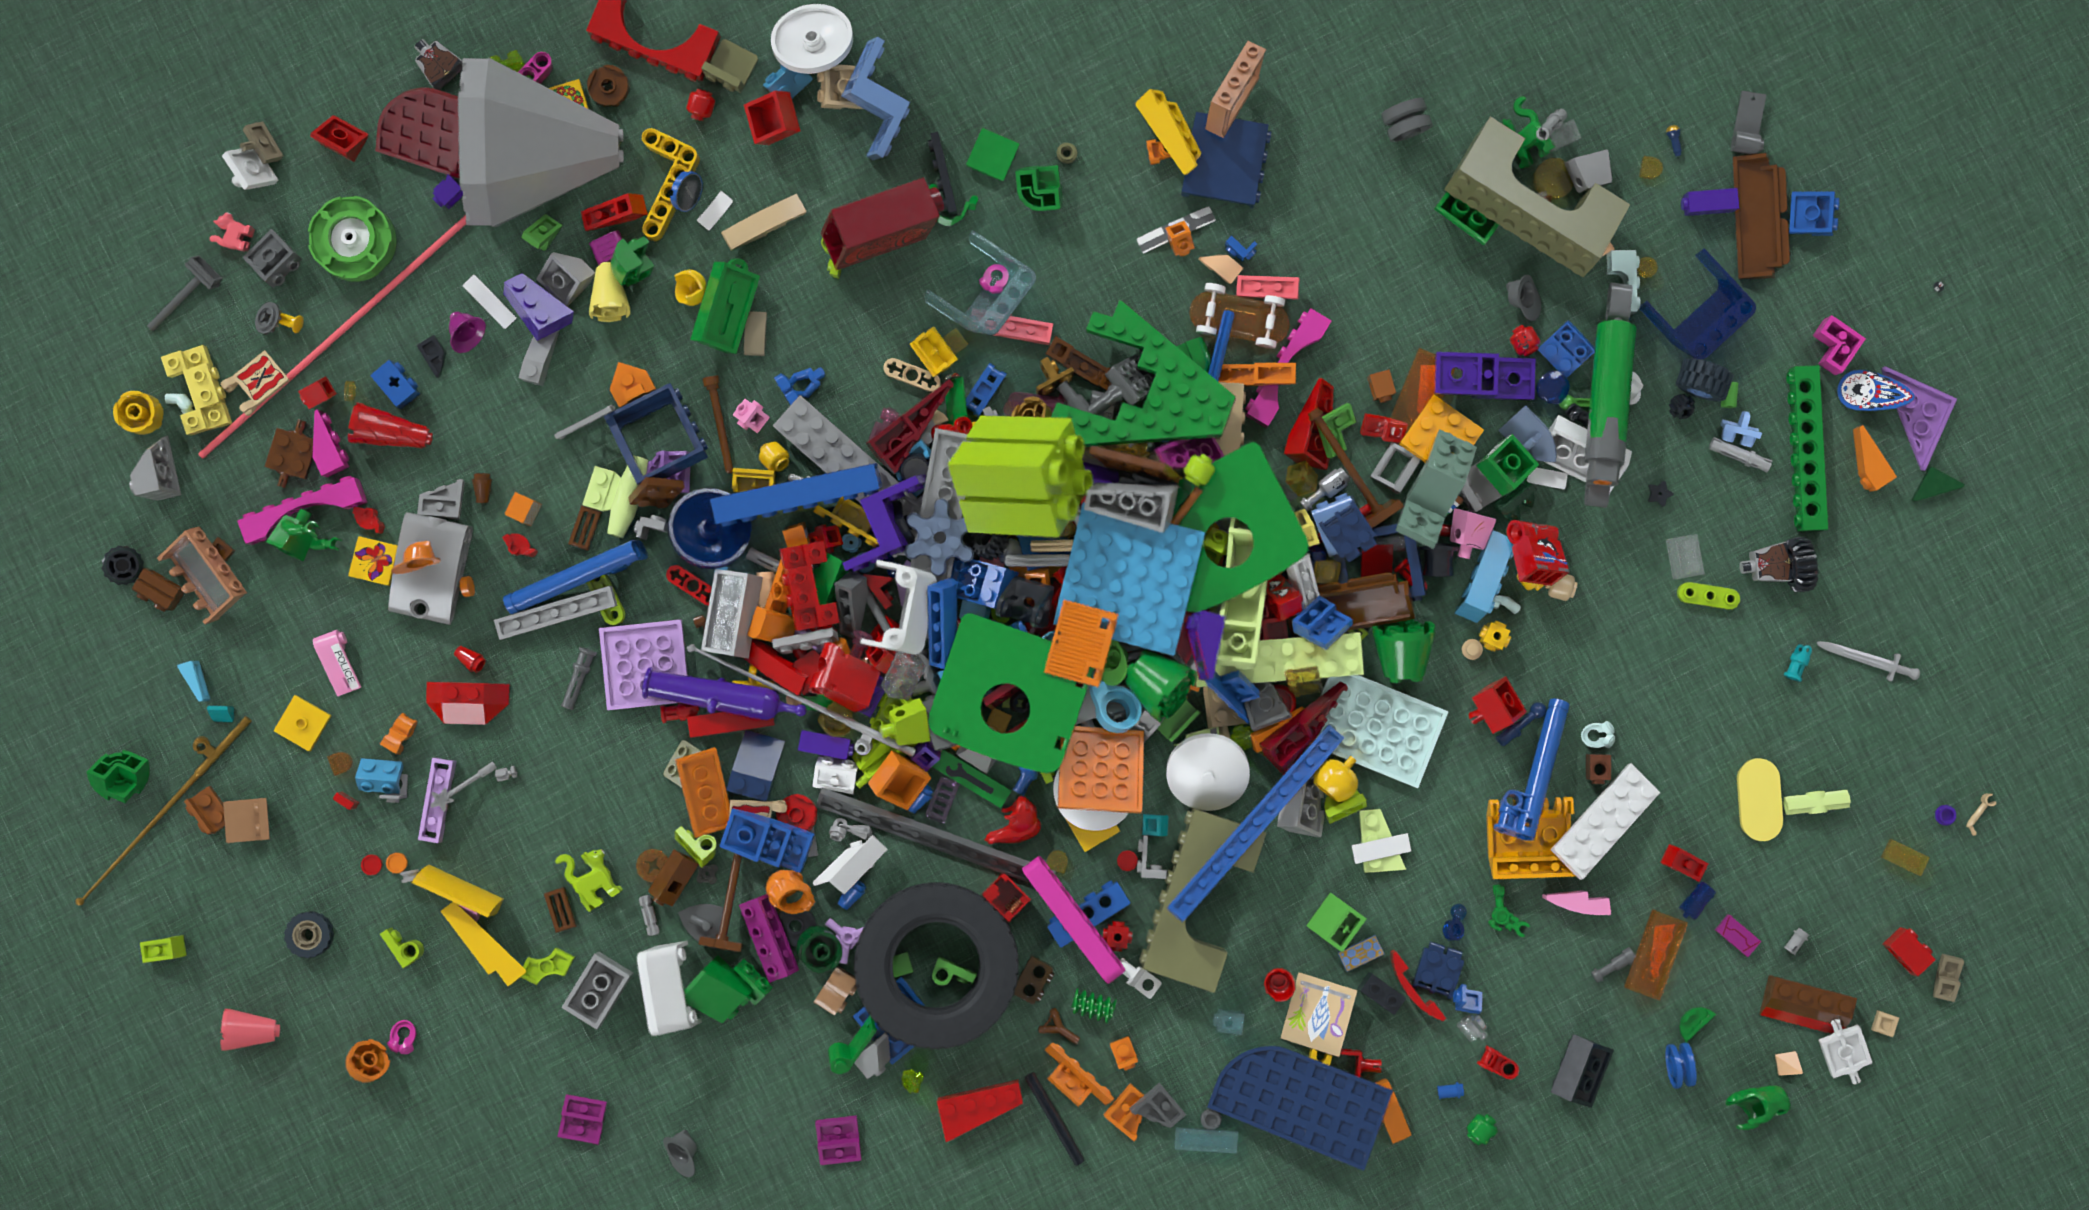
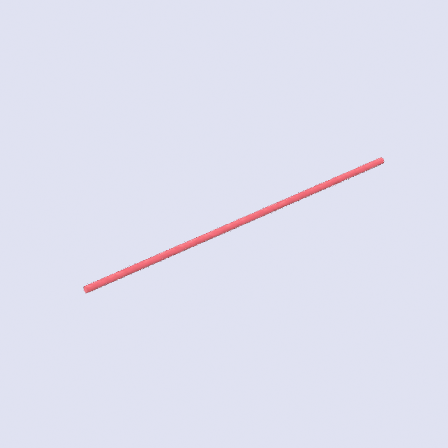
M466 215L286 375L291 381L462 229L466 225ZM284 386L261 403L250 416L243 413L201 450L198 455L204 459Z

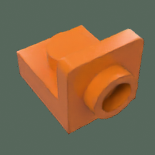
M1129 1036L1109 1043L1119 1069L1128 1070L1136 1066L1135 1063L1138 1062V1058Z

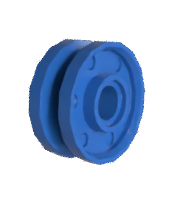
M1686 1042L1681 1043L1678 1052L1674 1044H1668L1665 1051V1060L1671 1085L1675 1089L1681 1088L1684 1080L1686 1086L1694 1087L1696 1085V1066L1690 1045Z

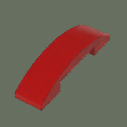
M1393 949L1390 952L1392 967L1404 992L1423 1011L1436 1019L1444 1021L1446 1017L1431 999L1424 1003L1402 974L1408 969V966L1397 951Z

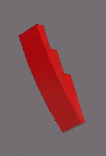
M752 638L749 658L744 659L779 685L796 695H800L809 676L793 667L794 664L779 656L777 650Z
M726 712L687 717L690 738L775 725L774 718L760 720Z

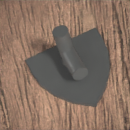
M698 904L678 912L682 924L695 940L699 941L700 936L716 939V934L719 935L723 907L713 904Z

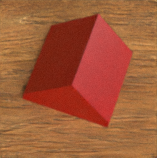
M332 115L310 134V137L319 144L352 162H355L369 136L366 132L335 115Z

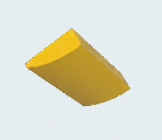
M431 865L424 867L412 881L413 884L486 917L497 914L504 900L495 894Z

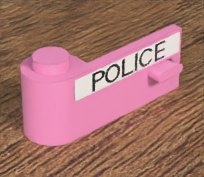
M334 630L314 638L313 645L338 697L361 688V685L344 651L345 644L347 643L346 636L343 632Z

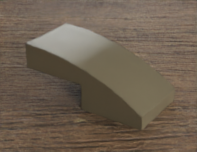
M749 311L745 324L744 355L765 356L767 312Z
M1946 954L1941 955L1934 984L1933 996L1935 998L1955 1002L1961 984L1958 980L1964 964L1962 958Z

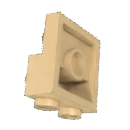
M838 64L829 70L817 73V81L821 82V90H818L817 100L821 102V108L863 109L841 96L855 66Z

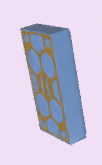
M1376 935L1345 948L1343 952H1337L1347 972L1384 955Z

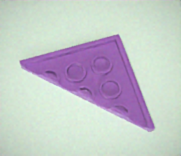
M1884 366L1882 367L1884 376L1899 381L1914 393V400L1911 403L1896 409L1919 468L1925 471L1957 398Z

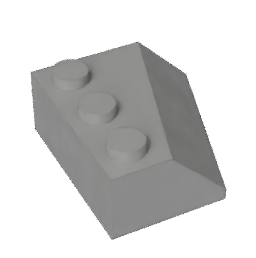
M164 436L149 447L130 474V489L135 496L158 501L181 495L168 436Z

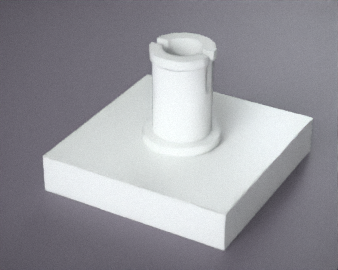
M242 149L230 150L222 155L235 175L232 178L233 184L239 188L243 187L244 190L274 185L278 181L269 164H263L253 149L245 152Z

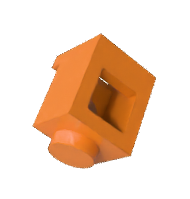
M1185 221L1165 228L1170 246L1176 256H1186L1190 253V250L1195 248L1191 231Z

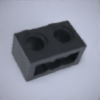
M1368 972L1358 986L1361 992L1393 1015L1397 1013L1406 1000V997L1371 972Z

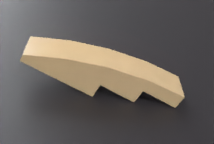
M795 194L722 231L721 234L732 251L766 236L768 232L786 225L788 221L804 215L807 211L798 195Z

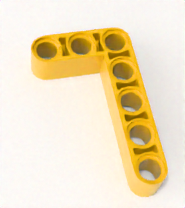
M649 128L642 133V141L649 150L674 161L642 227L643 233L649 240L659 241L663 237L676 211L672 206L670 198L666 196L667 192L672 189L678 172H695L700 158L693 147L656 129ZM657 136L655 143H648L649 137ZM668 145H676L673 152H666ZM693 153L694 158L691 161H685L686 154ZM666 208L667 213L664 216H658V210ZM657 226V233L650 235L648 232L650 227Z

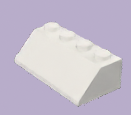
M1558 415L1549 428L1556 445V462L1545 463L1586 482L1588 464L1584 461L1587 429ZM1628 449L1625 452V463L1620 467L1619 479L1629 466L1632 451Z

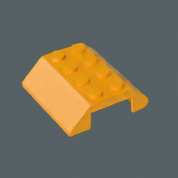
M1555 797L1553 809L1548 808L1549 801L1548 798H1545L1533 841L1522 840L1494 830V824H1498L1500 817L1499 800L1493 799L1488 801L1486 815L1488 859L1493 879L1576 876L1551 851L1553 846L1571 828V814H1574L1573 797H1563L1562 801L1560 797Z

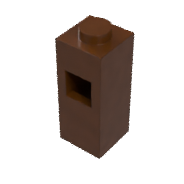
M674 849L648 890L654 897L653 901L661 906L667 904L673 907L699 864L690 856Z

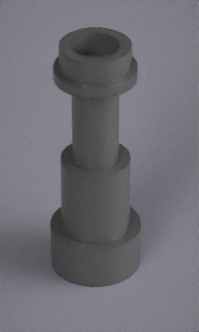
M1628 947L1621 951L1622 954L1610 960L1611 963L1599 970L1595 968L1591 972L1597 983L1604 981L1603 977L1614 970L1618 971L1628 964L1636 963L1638 960L1633 951Z

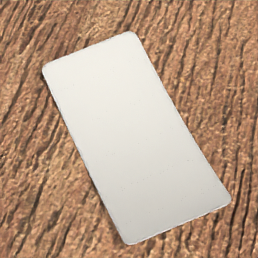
M720 191L697 221L707 230H710L729 208L733 200Z
M1536 468L1527 477V482L1565 489L1568 474Z

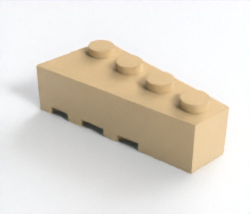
M1219 382L1236 396V401L1222 437H1214L1225 456L1239 449L1240 445L1244 444V432H1241L1242 424L1245 423V412H1242L1243 404L1246 401L1244 383Z

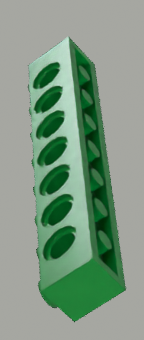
M1794 366L1789 369L1786 375V381L1790 387L1787 401L1791 406L1788 421L1792 425V433L1789 440L1790 445H1793L1791 465L1794 466L1792 485L1795 486V495H1793V505L1796 507L1794 526L1797 527V532L1828 530L1820 366ZM1800 383L1806 385L1807 390L1805 393L1800 390ZM1802 403L1807 406V413L1802 412L1800 408ZM1803 423L1809 428L1807 434L1802 431ZM1804 444H1807L1809 446V454H1806L1803 451ZM1805 464L1811 468L1809 475L1804 472ZM1806 485L1812 488L1811 495L1805 492ZM1808 505L1813 508V514L1811 516L1808 515L1806 512V507Z

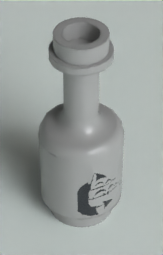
M1341 467L1338 470L1335 469L1319 481V490L1307 499L1302 498L1300 504L1306 511L1312 510V505L1323 496L1332 498L1344 489L1351 479Z

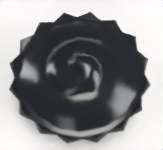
M118 545L116 548H111L109 552L105 553L101 569L104 572V576L110 582H115L117 585H128L129 583H134L144 569V561L141 559V554L137 553L135 549Z

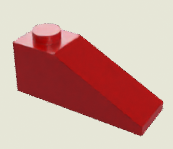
M631 193L581 211L585 231L629 222L648 215L644 196Z

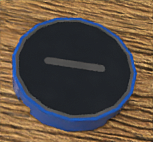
M684 171L675 179L671 189L673 196L670 195L672 206L675 209L687 212L697 204L702 192V180L697 173Z

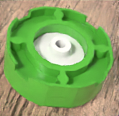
M354 196L331 199L312 217L309 224L310 245L308 246L313 258L330 274L342 280L358 282L377 276L394 256L396 232L393 223L377 206L365 198Z

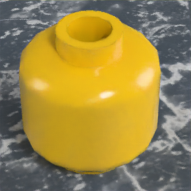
M778 442L765 443L760 448L759 461L768 470L781 472L789 464V453Z

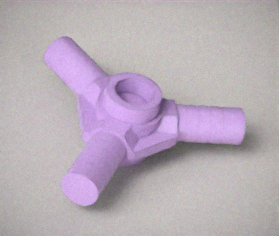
M830 918L825 925L836 933V937L840 941L842 958L839 963L847 964L849 950L858 942L863 927L857 930L851 927H841Z

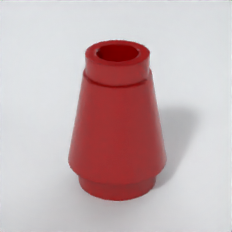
M459 646L454 652V656L470 672H480L486 663V659L483 658L482 654L463 646Z

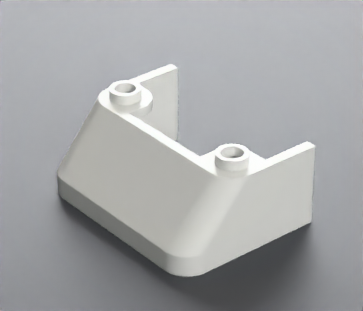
M877 560L876 567L897 571V583L902 587L910 588L903 628L887 630L883 636L882 643L861 639V644L913 655L918 654L924 648L928 630L927 586L936 583L937 580L929 572Z
M688 941L658 945L638 953L639 975L648 1027L652 1036L692 1028L702 1023L701 1018L697 1019L695 1010L686 1006L680 966L686 959V953L682 947L688 945Z

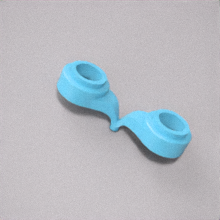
M1055 631L1046 633L1042 638L1053 641ZM1101 681L1099 688L1089 686L1090 695L1095 706L1096 718L1103 728L1113 733H1123L1131 729L1139 721L1142 713L1141 703L1130 689L1110 686ZM1117 702L1124 707L1126 719L1123 722H1114L1109 718L1106 712L1108 703Z

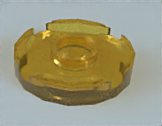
M1550 158L1543 161L1534 173L1533 183L1536 190L1543 197L1552 195V199L1562 198L1574 186L1566 169L1565 161L1560 158Z

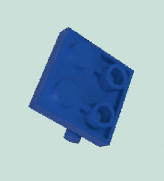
M1569 320L1538 349L1565 379L1595 353V347Z

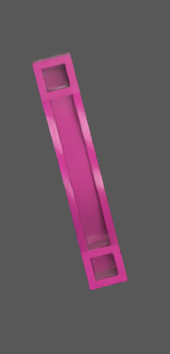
M1311 308L1308 313L1304 311L1298 320L1301 323L1298 330L1293 329L1287 338L1290 341L1287 348L1283 346L1277 357L1280 358L1278 363H1288L1300 350L1310 344L1319 342L1330 325L1331 320ZM1278 385L1258 386L1255 391L1259 393L1255 400L1251 399L1245 408L1248 411L1246 416L1265 428L1269 426L1279 409Z
M347 476L341 478L340 483L322 485L320 487L321 490L316 492L310 490L301 494L302 497L297 499L292 497L282 500L281 505H269L263 507L262 512L244 514L243 519L237 522L245 544L254 545L267 540L284 515L291 516L300 509L315 505H334L351 509L367 503L368 501L360 479Z

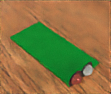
M958 373L947 375L944 379H950L954 384L945 396L948 424L953 426L955 420L959 417H967L964 379Z

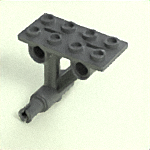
M1135 354L1111 367L1105 374L1111 385L1091 405L1082 395H1077L1067 380L1056 389L1068 402V406L1100 416L1113 404L1122 399L1132 406L1141 399L1142 401L1145 400L1156 374L1138 369L1137 365L1141 356ZM1104 445L1103 447L1107 450H1113L1118 445Z

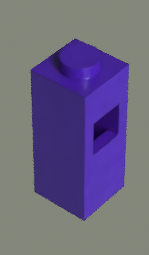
M1738 189L1687 192L1681 199V209L1684 210L1685 216L1735 212L1739 209Z
M802 730L798 751L848 760L849 756H853L855 744H851L852 739Z

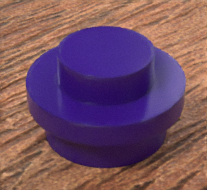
M1941 805L1935 811V819L1941 825H1951L1956 820V811L1949 805Z

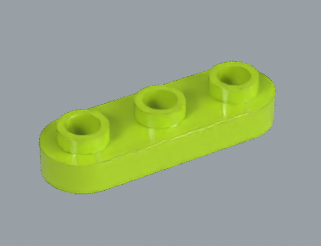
M608 575L600 576L598 582L595 579L587 582L590 591L612 586ZM613 588L618 606L601 610L600 612L606 623L618 625L625 619V611ZM614 611L618 613L616 619L612 616Z
M1687 582L1681 584L1677 589V596L1684 603L1721 609H1734L1740 603L1739 593L1730 588ZM1687 589L1692 590L1691 596L1686 594ZM1708 592L1712 593V599L1707 598ZM1728 595H1731L1733 597V601L1731 603L1727 601Z

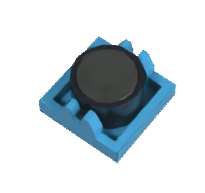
M922 439L914 444L909 455L904 459L899 470L896 472L898 481H904L913 476L924 474L927 478L931 450ZM923 484V489L913 493L915 497L924 491L925 484Z

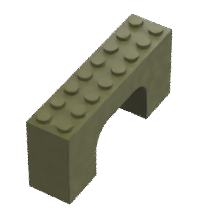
M1490 116L1473 139L1444 190L1466 203L1469 207L1484 214L1488 219L1500 224L1504 229L1517 235L1521 240L1533 245L1540 252L1552 257L1556 262L1571 269L1575 274L1584 277L1603 256L1630 204L1597 183L1588 190L1573 211L1563 210L1518 182L1513 175L1512 161L1525 138Z
M1192 808L1191 812L1187 811L1184 823L1187 825L1185 831L1181 830L1177 842H1179L1180 847L1178 851L1175 850L1171 862L1174 865L1172 871L1168 870L1165 882L1167 887L1166 890H1161L1158 900L1161 905L1159 910L1155 909L1152 918L1155 924L1153 930H1148L1145 940L1148 945L1146 950L1142 949L1139 961L1142 963L1141 965L1144 970L1215 993L1228 952L1224 948L1191 937L1186 931V919L1181 922L1166 908L1241 823ZM1263 831L1233 866L1254 873L1266 832Z

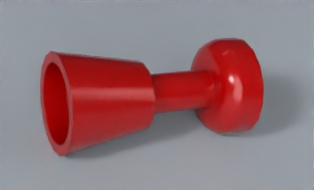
M965 416L959 417L955 420L954 426L951 424L933 426L931 436L934 439L935 428L968 434L973 424L969 418Z

